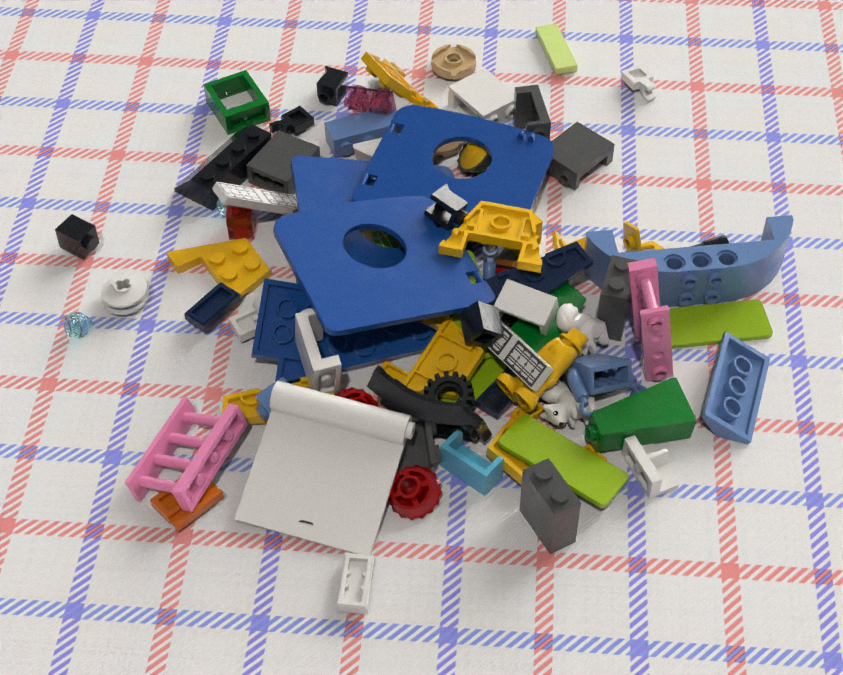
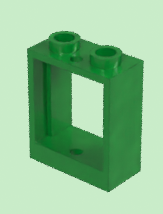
M247 70L203 84L206 103L227 135L238 132L251 124L256 126L271 120L269 102ZM247 91L253 99L251 102L228 110L221 102V99Z

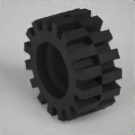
M443 371V377H440L439 373L434 375L435 381L431 378L427 381L428 386L424 387V396L438 400L442 393L455 391L460 395V399L465 405L474 411V388H472L471 381H467L465 375L462 374L459 377L458 372L453 371L452 376H449L448 371Z

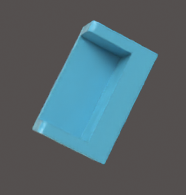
M459 429L440 446V466L482 495L486 496L503 478L504 459L498 456L492 463L488 462L463 445V432Z

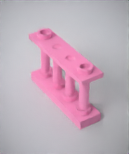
M650 258L629 262L627 267L635 338H642L646 382L674 377L670 313L668 305L660 307L656 259Z
M183 397L125 481L136 501L141 502L149 489L164 491L174 495L182 510L192 512L248 426L239 406L228 404L220 417L196 413L188 397ZM193 424L213 427L206 438L186 435ZM179 445L199 449L192 460L172 456ZM164 467L185 470L177 482L157 478Z

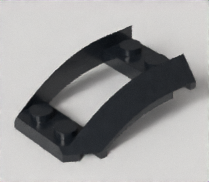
M378 365L375 368L367 387L382 398L380 403L388 410L411 415V417L422 421L436 423L437 434L434 436L449 438L457 429L463 432V440H482L486 442L492 436L484 419L468 408L461 399L453 403L426 397L408 388L396 378H392L381 366Z

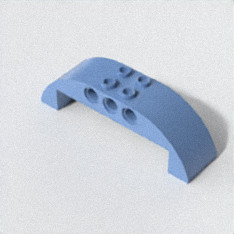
M792 215L766 217L761 241L618 253L612 230L586 232L584 250L593 259V265L586 269L584 274L602 289L612 255L638 261L655 258L658 267L660 307L666 305L668 307H685L739 300L761 291L778 274L783 263L794 219Z

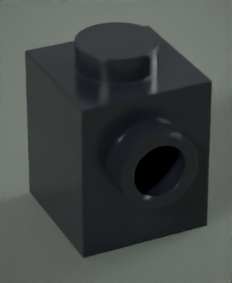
M73 214L55 229L60 248L82 259L99 244L95 225Z
M476 301L460 313L465 342L487 348L504 336L498 307Z

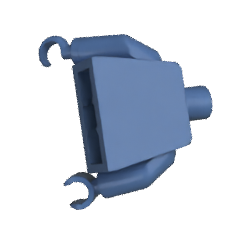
M604 354L576 357L571 366L565 371L568 386L576 401L581 402L579 404V411L586 417H590L592 413L584 409V406L589 404L587 400L589 395L630 388L632 392L629 396L647 389L645 386L636 383L637 379L632 373V359Z

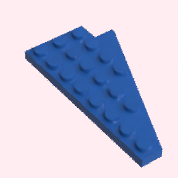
M264 278L251 358L278 362L275 382L281 377H284L290 384L299 382L301 377H306L295 343V314L312 307L300 284ZM419 321L340 336L329 335L323 330V339L316 341L322 359L339 355L342 372L423 353L437 330Z

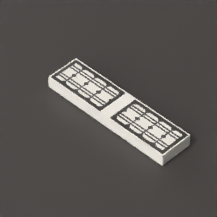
M216 182L212 188L224 205L285 215L298 212L294 195Z
M501 321L504 336L489 345L488 348L532 390L538 391L554 369Z

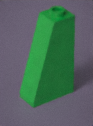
M569 283L551 294L557 297L559 308L565 303H571L578 308L579 313L586 302V298L580 291ZM556 316L546 336L540 334L538 325L522 319L510 328L536 353L548 342L556 337L560 338L559 335L564 333L557 326Z
M670 378L592 412L589 423L585 426V435L588 442L592 443L595 452L622 449L624 439L633 435L636 436L641 445L688 439L692 435L697 420L677 378Z

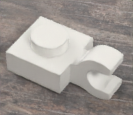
M641 64L621 72V79L633 91L640 89L645 101L655 99L656 96L651 92L657 88L653 83L654 76Z

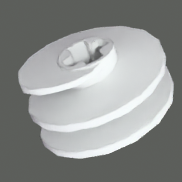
M124 268L116 271L101 289L104 308L116 315H128L138 311L145 305L149 297L146 278L135 269Z

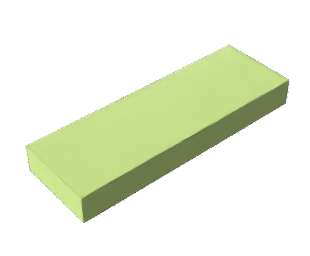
M557 23L536 27L535 34L555 75L576 72L578 65Z

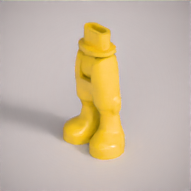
M575 327L567 334L561 333L559 335L560 338H554L537 352L554 369L538 391L532 390L518 376L512 377L510 374L503 372L495 378L499 388L509 399L515 403L517 402L523 410L532 412L538 405V400L543 393L557 383L576 357L583 352L581 347L589 339Z

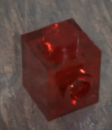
M227 205L226 224L229 240L254 239L256 225L254 209Z

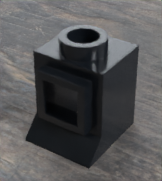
M325 66V74L317 82L319 102L336 107L339 105L349 91V86L342 85L348 77V72Z
M447 183L431 194L430 199L436 203L427 208L424 215L448 231L457 224L460 226L464 223V218L468 215V212L465 211L468 202L450 191Z

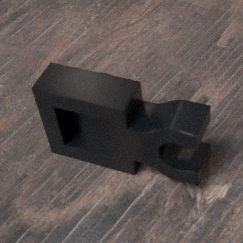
M298 106L281 115V120L270 123V132L282 131L287 134L293 132L296 135L313 126L314 117L304 108Z

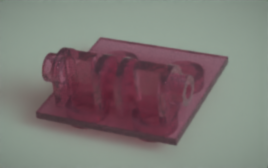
M361 85L346 86L348 97H345L344 106L348 107L349 110L361 113L366 111L372 113L374 111V113L387 114V112H392V108H394L395 112H397L393 91L384 88L370 89Z

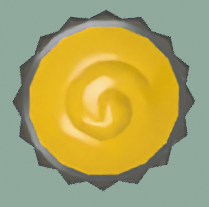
M467 142L463 145L462 151L459 152L457 168L461 172L478 173L491 164V157L480 145Z

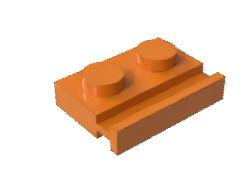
M212 481L192 512L182 510L174 495L169 492L161 491L151 498L150 502L151 506L179 532L223 499L224 495L223 491L218 489Z

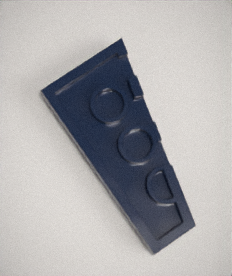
M576 241L548 252L544 257H541V273L521 270L516 267L511 270L505 269L498 272L496 276L483 279L488 283L495 295L492 305L494 306L507 279L551 295L591 267L593 259ZM506 313L502 316L508 325L517 319V317Z

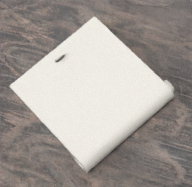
M277 381L270 397L271 413L234 520L349 553L371 555L406 440L412 439L416 423L411 422V415Z

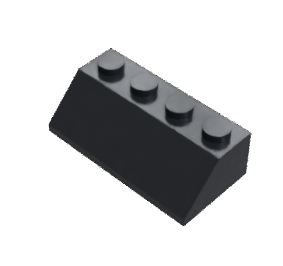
M253 124L236 132L174 188L175 192L213 211L222 203L212 189L215 183L222 182L240 186L247 180L246 165L271 139V133Z

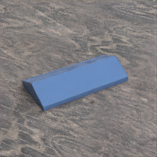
M724 332L722 335L701 417L716 437L748 445L752 440L770 358L728 332Z

